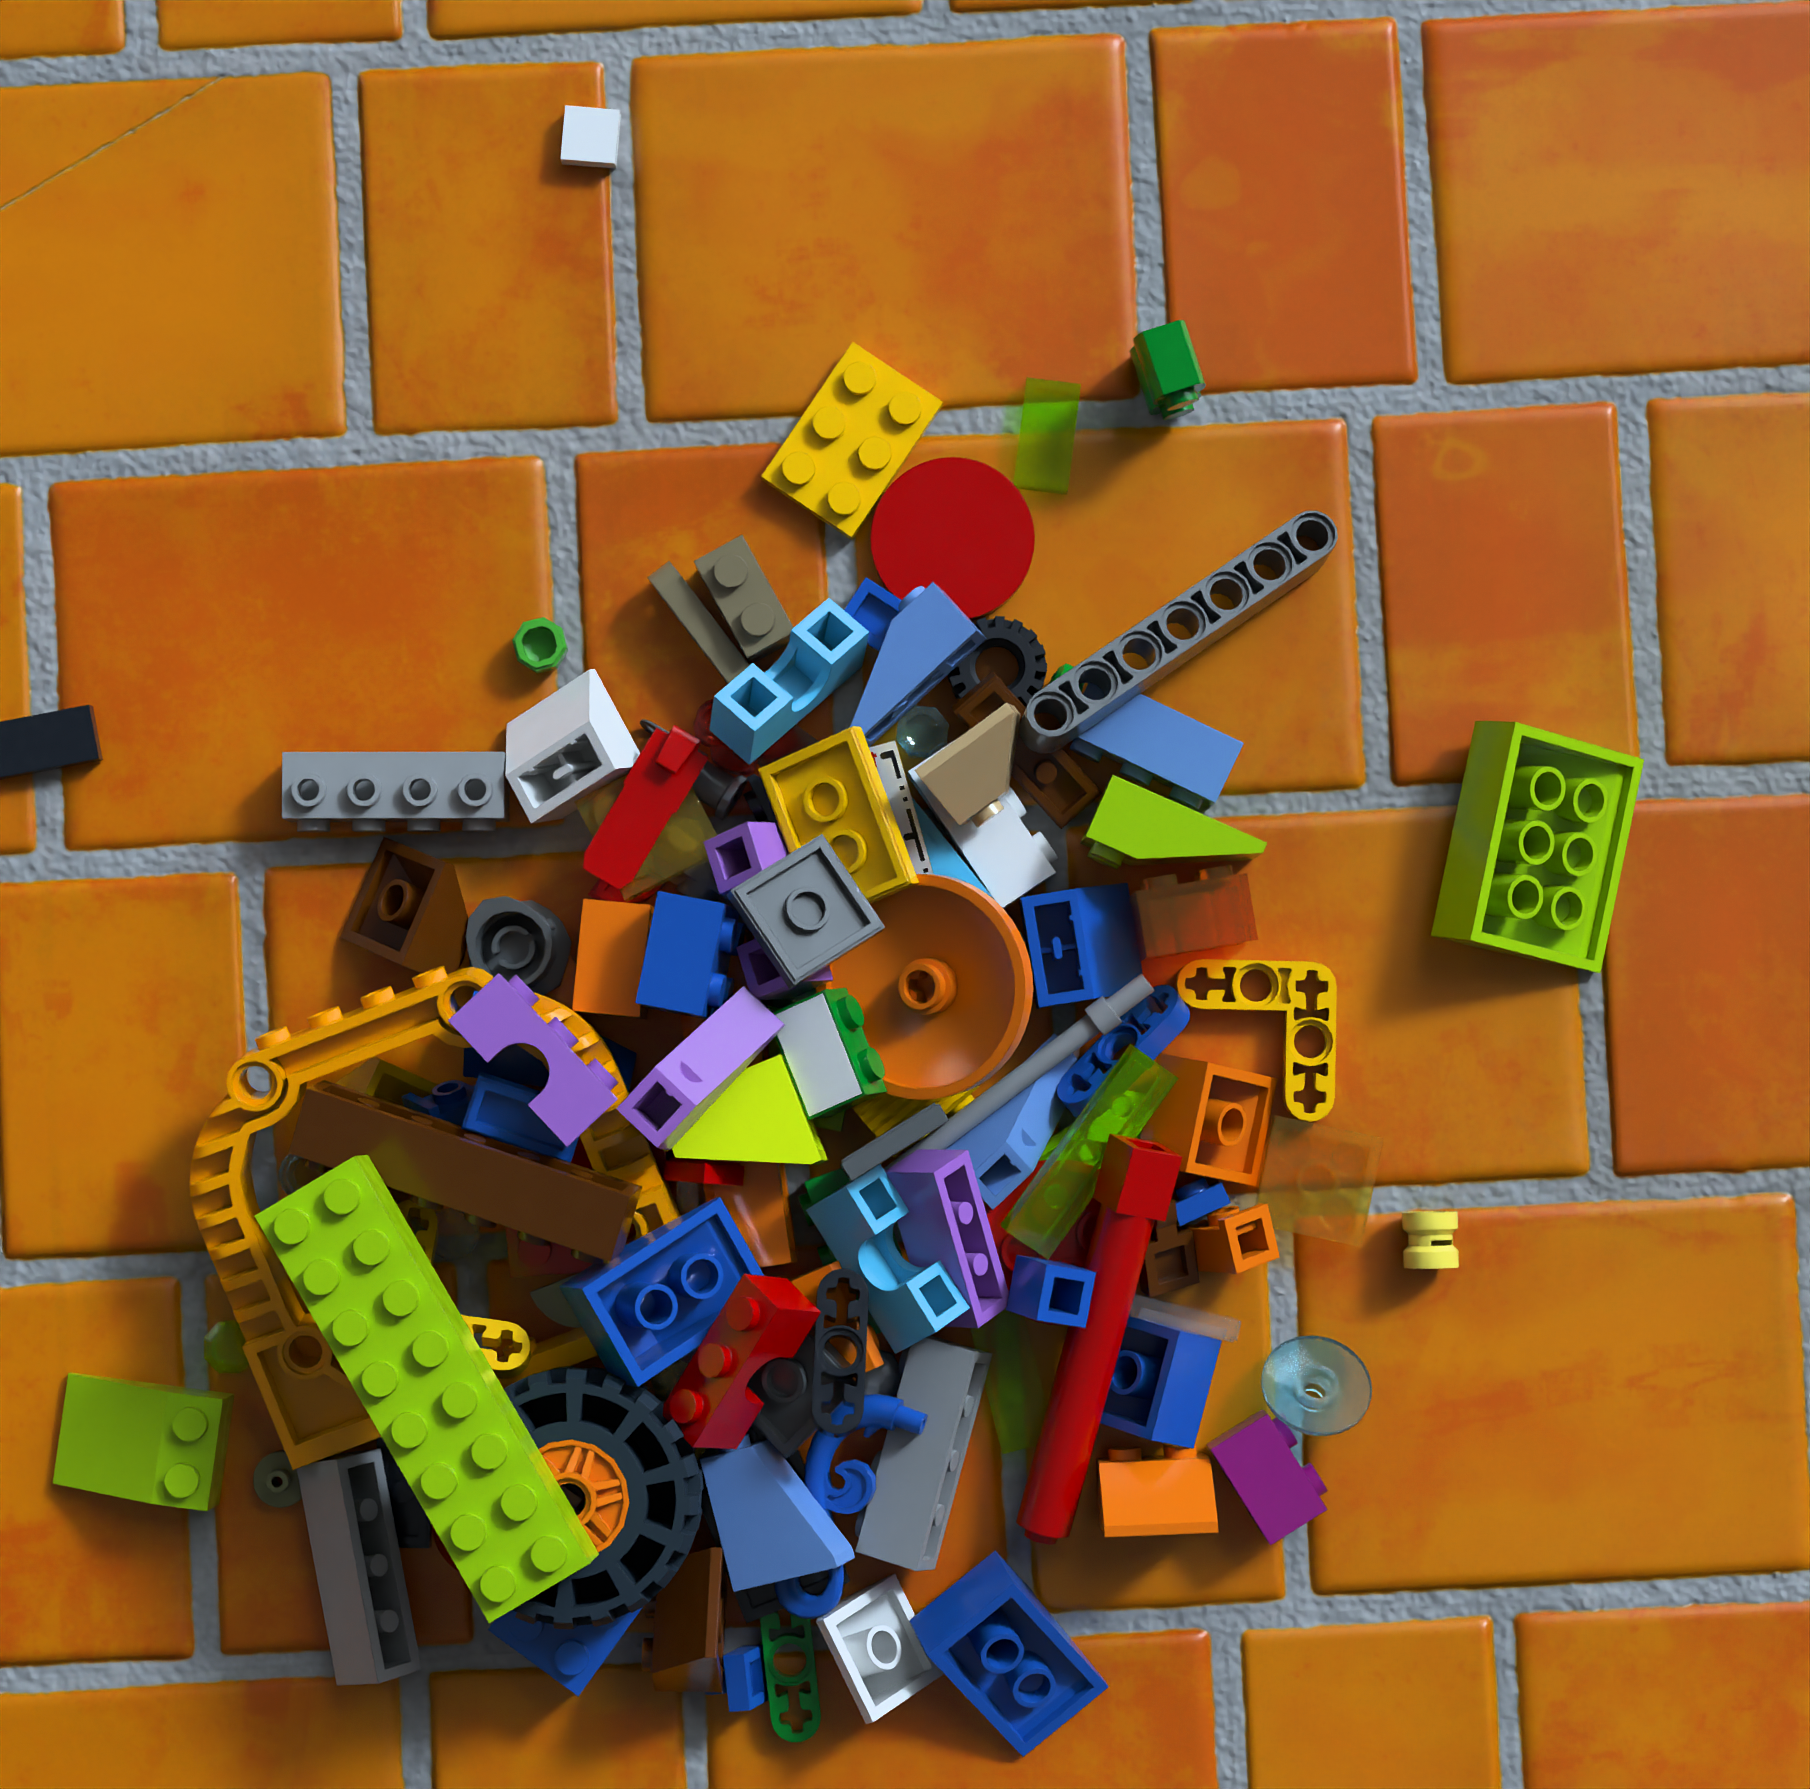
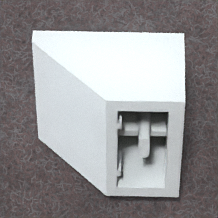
M589 669L507 723L505 776L531 824L563 819L625 779L640 755L637 746L595 669Z

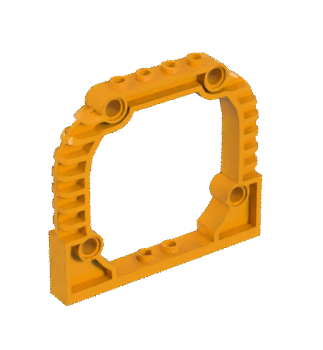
M440 966L413 977L412 980L415 987L394 994L391 986L384 987L359 998L363 1007L342 1014L339 1006H335L307 1018L310 1027L290 1034L287 1026H283L256 1037L255 1041L258 1047L244 1054L229 1070L226 1080L228 1094L212 1111L197 1139L190 1169V1197L195 1220L210 1258L214 1263L222 1287L231 1304L234 1316L246 1342L242 1349L293 1470L377 1439L381 1435L310 1313L305 1314L282 1263L254 1217L261 1212L257 1203L250 1169L257 1131L272 1126L286 1117L305 1094L308 1081L431 1034L448 1045L462 1048L472 1047L448 1020L461 1009L455 999L456 988L467 985L480 991L494 978L484 969L469 967L447 974L444 966ZM534 993L539 1000L532 1008L548 1024L556 1016L579 1040L571 1048L586 1065L596 1058L618 1081V1084L611 1090L618 1100L580 1135L593 1170L642 1186L632 1220L636 1228V1235L626 1240L625 1245L681 1215L667 1180H664L661 1176L647 1138L616 1109L627 1098L629 1093L607 1045L592 1026L570 1008L551 998ZM517 1044L542 1061L549 1072L547 1059L539 1049L529 1044ZM258 1066L268 1071L272 1079L270 1091L262 1092L251 1087L247 1080L248 1067ZM582 1326L539 1343L535 1342L534 1337H529L531 1359L527 1368L518 1376L508 1379L498 1378L504 1389L534 1373L571 1366L595 1357L598 1354ZM307 1335L318 1340L322 1347V1355L310 1357L303 1354L297 1347V1337ZM512 1343L502 1350L504 1356L497 1359L500 1362H508L510 1354H520V1351L515 1350Z

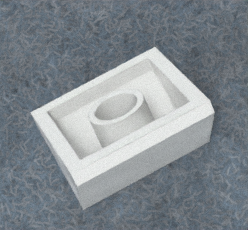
M895 1574L841 1599L834 1609L828 1614L818 1617L816 1621L866 1724L876 1721L944 1674L926 1655L909 1621L915 1614Z

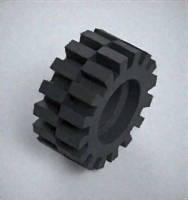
M995 616V619L986 620L985 617L977 620L974 625L987 639L948 674L953 694L956 699H961L980 682L976 674L975 664L983 651L992 647H1002L1009 650L1016 657L1019 666L1016 679L1007 687L1027 707L1029 700L1042 689L1047 673L1046 653L1043 644L1040 645L1037 635L1032 629H1026L1022 626L1023 623L1016 619L1010 621L1006 620L1005 616Z

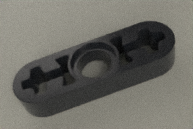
M837 1269L828 1273L821 1280L816 1296V1307L821 1313L815 1322L811 1418L815 1427L822 1434L833 1438L845 1437L855 1431L860 1424L864 1411L869 1291L865 1280L858 1273L849 1269ZM838 1283H847L849 1293L858 1294L859 1301H850L848 1305L846 1324L857 1321L859 1323L858 1330L845 1325H836L829 1328H824L823 1326L824 1320L833 1323L836 1321V1301L827 1299L826 1293L835 1292ZM845 1338L854 1345L856 1359L852 1365L847 1368L838 1369L826 1362L823 1348L831 1339ZM821 1376L835 1381L856 1378V1387L844 1384L843 1404L847 1407H853L854 1414L845 1415L841 1425L831 1424V1415L821 1413V1406L830 1405L833 1397V1383L821 1385Z

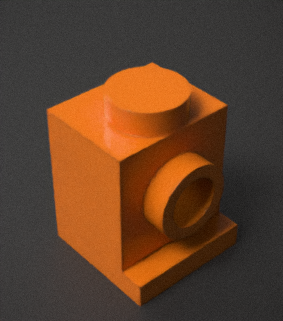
M1261 1203L1242 1211L1239 1210L1238 1206L1222 1207L1206 1214L1208 1220H1201L1195 1226L1188 1228L1193 1231L1198 1271L1238 1274L1280 1258L1268 1204Z

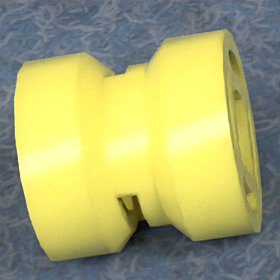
M1457 1211L1402 1212V1229L1408 1234V1246L1403 1250V1268L1443 1269L1459 1267V1250L1453 1246V1233L1458 1229Z

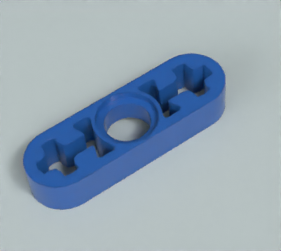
M1169 985L1153 987L1155 991L1120 1017L1123 1023L1107 1035H1102L1062 1076L1058 1083L1057 1094L1074 1117L1090 1119L1105 1111L1186 1027L1190 1019V1010L1173 987ZM1128 1044H1135L1132 1051L1125 1057L1113 1060L1114 1055L1121 1048Z

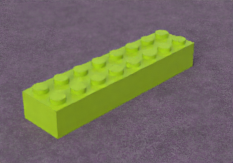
M368 1155L354 1156L256 1214L254 1217L488 1623L589 1565L599 1555L596 1547L580 1523L574 1509L554 1478L545 1459Z

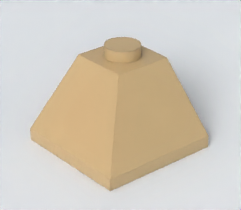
M1005 703L914 770L959 826L965 825L972 820L978 828L1004 809L999 799L1009 793L1021 717L1015 706Z

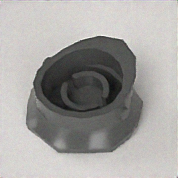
M508 896L483 900L468 919L466 932L470 962L468 968L484 969L493 977L500 973L507 982L517 975L534 993L543 996L561 985L569 960L572 941L562 921L551 910L533 900L519 901Z

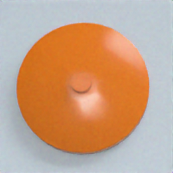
M916 874L919 881L918 884L870 904L885 928L873 938L831 963L829 967L833 981L817 987L816 993L825 989L847 988L849 995H852L857 1000L864 1015L862 1029L868 1044L876 1050L884 1065L885 1076L882 1079L887 1089L885 1093L906 1099L930 1100L954 1096L979 1086L998 1072L1010 1059L1018 1047L1029 1021L1033 999V975L1027 948L1019 930L1006 911L992 897L972 884L957 878L935 874Z

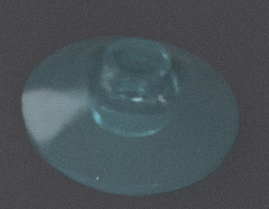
M1300 1336L1283 1342L1268 1356L1261 1375L1263 1397L1273 1414L1290 1428L1314 1436L1336 1435L1354 1427L1366 1414L1372 1397L1371 1378L1362 1360L1342 1343L1321 1336ZM1305 1392H1317L1321 1396V1398H1313L1307 1395Z

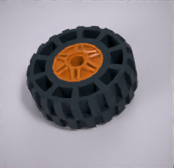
M565 1366L534 1373L504 1388L561 1489L563 1484L571 1483L583 1490L586 1498L585 1508L573 1509L599 1553L589 1565L514 1608L513 1611L517 1612L516 1618L531 1624H535L537 1621L553 1624L554 1629H575L576 1626L590 1624L597 1627L614 1622L616 1618L629 1612L633 1613L646 1605L657 1593L666 1587L686 1559L701 1521L702 1470L698 1468L694 1453L696 1448L692 1447L684 1439V1434L674 1419L668 1422L664 1418L663 1408L665 1401L661 1402L647 1391V1386L643 1384L639 1387L625 1385V1380L603 1368Z

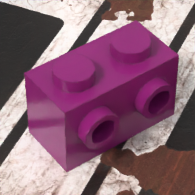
M1261 1409L1206 1445L1263 1537L1272 1545L1325 1512L1327 1508L1320 1496L1328 1490L1311 1463L1301 1468L1290 1448L1297 1445L1298 1442L1282 1416L1279 1415L1271 1420L1268 1413Z

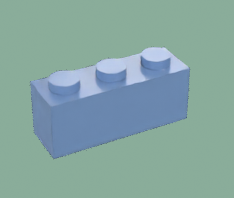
M1088 683L1083 693L1086 698L1092 700L1104 698L1102 690L1097 685ZM1139 694L1073 739L1069 749L1097 763L1100 762L1102 755L1122 764L1119 773L1144 786H1149L1152 779L1172 788L1169 794L1170 798L1187 807L1199 810L1202 803L1210 807L1216 803L1244 743L1149 697Z

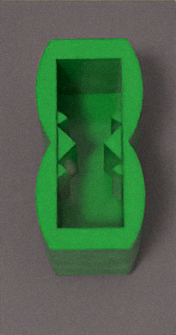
M1177 320L1136 335L1133 338L1134 346L1129 352L1150 415L1161 413L1163 420H1171L1194 411L1193 403L1199 400L1201 397L1200 391L1205 388L1206 384L1186 322L1184 320Z

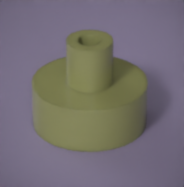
M285 1450L275 1451L258 1463L253 1475V1485L256 1494L264 1503L273 1507L283 1508L289 1507L302 1499L297 1469H292ZM277 1476L282 1479V1484L277 1481Z

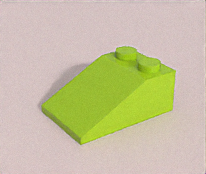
M1112 775L1103 790L1080 844L1090 848L1087 857L1117 870L1122 862L1132 866L1253 860L1264 852L1267 842Z
M70 1372L67 1379L53 1484L149 1504L209 1511L219 1505L235 1394Z

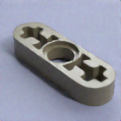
M670 561L647 577L727 684L750 666Z

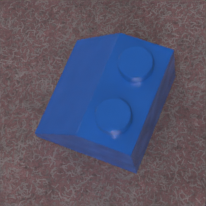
M1130 1314L1100 1423L1151 1441L1194 1449L1222 1340Z

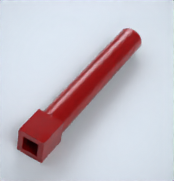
M1109 1134L1093 1198L1099 1201L1101 1206L1084 1269L1096 1272L1086 1328L1068 1325L1016 1518V1523L1025 1529L1024 1536L1038 1543L1054 1545L1057 1542V1538H1067L1070 1536L1155 1220L1165 1222L1183 1157L1159 1142Z

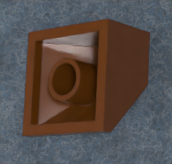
M383 837L340 938L420 973L440 966H444L447 974L457 971L464 960L467 948L468 915L454 865Z

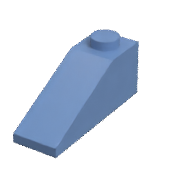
M934 582L926 589L923 586H919L907 594L898 606L901 612L890 623L850 726H860L862 728L868 747L874 744L987 639L952 599Z

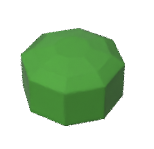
M544 617L523 622L512 640L517 661L537 674L558 669L569 651L564 630Z

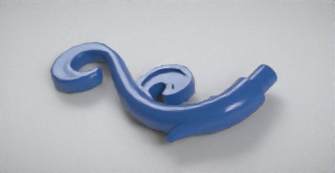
M879 1394L864 1395L863 1416L855 1431L865 1428L863 1436L869 1438L881 1428L893 1432L898 1427L921 1435L928 1415L903 1406L904 1401L899 1398ZM842 1404L831 1415V1424L841 1425L845 1415L854 1414L853 1407H847ZM817 1429L806 1456L804 1483L815 1500L833 1521L832 1511L848 1515L859 1512L866 1507L873 1499L876 1491V1475L869 1465L856 1459L844 1461L835 1467V1472L845 1480L844 1487L838 1488L833 1486L830 1476L831 1461L836 1449L847 1436L833 1438L822 1434ZM843 1565L828 1570L827 1586L820 1595H810L805 1592L800 1585V1577L775 1582V1592L779 1603L790 1614L799 1618L815 1619L828 1614L838 1605L843 1594Z

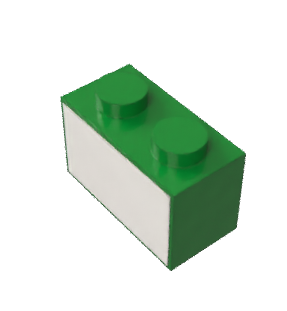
M847 988L822 990L773 1013L785 1024L775 1037L808 1120L831 1117L887 1092L882 1079L885 1076L883 1062L876 1050L868 1044L862 1029L864 1024L862 1009L857 1000L852 995H849Z

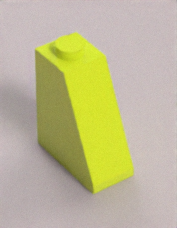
M777 1055L745 1068L672 1148L675 1158L814 1165L828 1161L814 1122L807 1119L783 1055Z

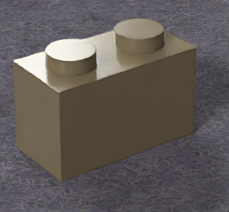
M743 535L694 561L699 575L749 665L788 645L791 630L794 627Z

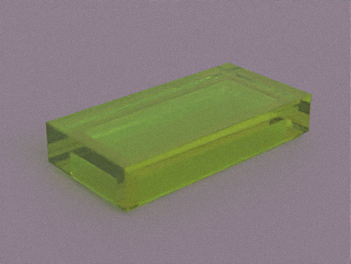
M1027 377L1013 482L1017 489L1067 495L1081 384Z

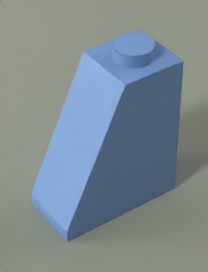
M746 1434L737 1449L717 1448L718 1452L700 1459L734 1592L834 1569L855 1558L850 1543L815 1500L783 1455L768 1439L751 1443L749 1434Z

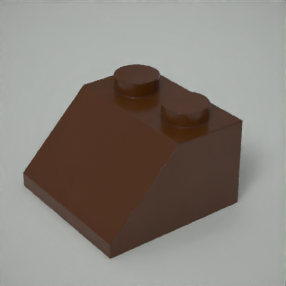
M711 1547L687 1555L672 1580L645 1605L646 1617L655 1618L653 1638L643 1639L642 1671L651 1672L655 1691L722 1693L728 1586L722 1548Z

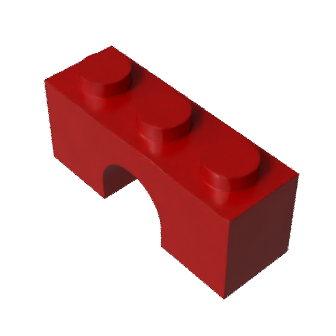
M743 1274L664 1403V1418L668 1422L674 1419L678 1423L684 1434V1439L692 1447L737 1449L764 1406V1403L747 1386L750 1378L763 1364L779 1357L793 1358L821 1311L787 1278Z

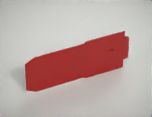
M675 724L668 734L657 727L655 728L625 778L622 791L586 849L583 869L619 890L633 881L672 814L677 813L709 759L698 752L702 740Z

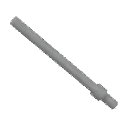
M1141 973L1108 999L1101 996L1085 1008L1087 1015L950 1117L949 1121L933 1130L884 1167V1171L917 1149L945 1150L1097 1034L1101 1032L1105 1036L1123 1023L1120 1017L1155 991L1151 984Z

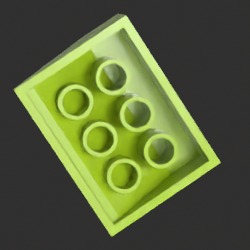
M1475 721L1431 936L1486 950L1588 972L1601 973L1644 759L1518 722Z

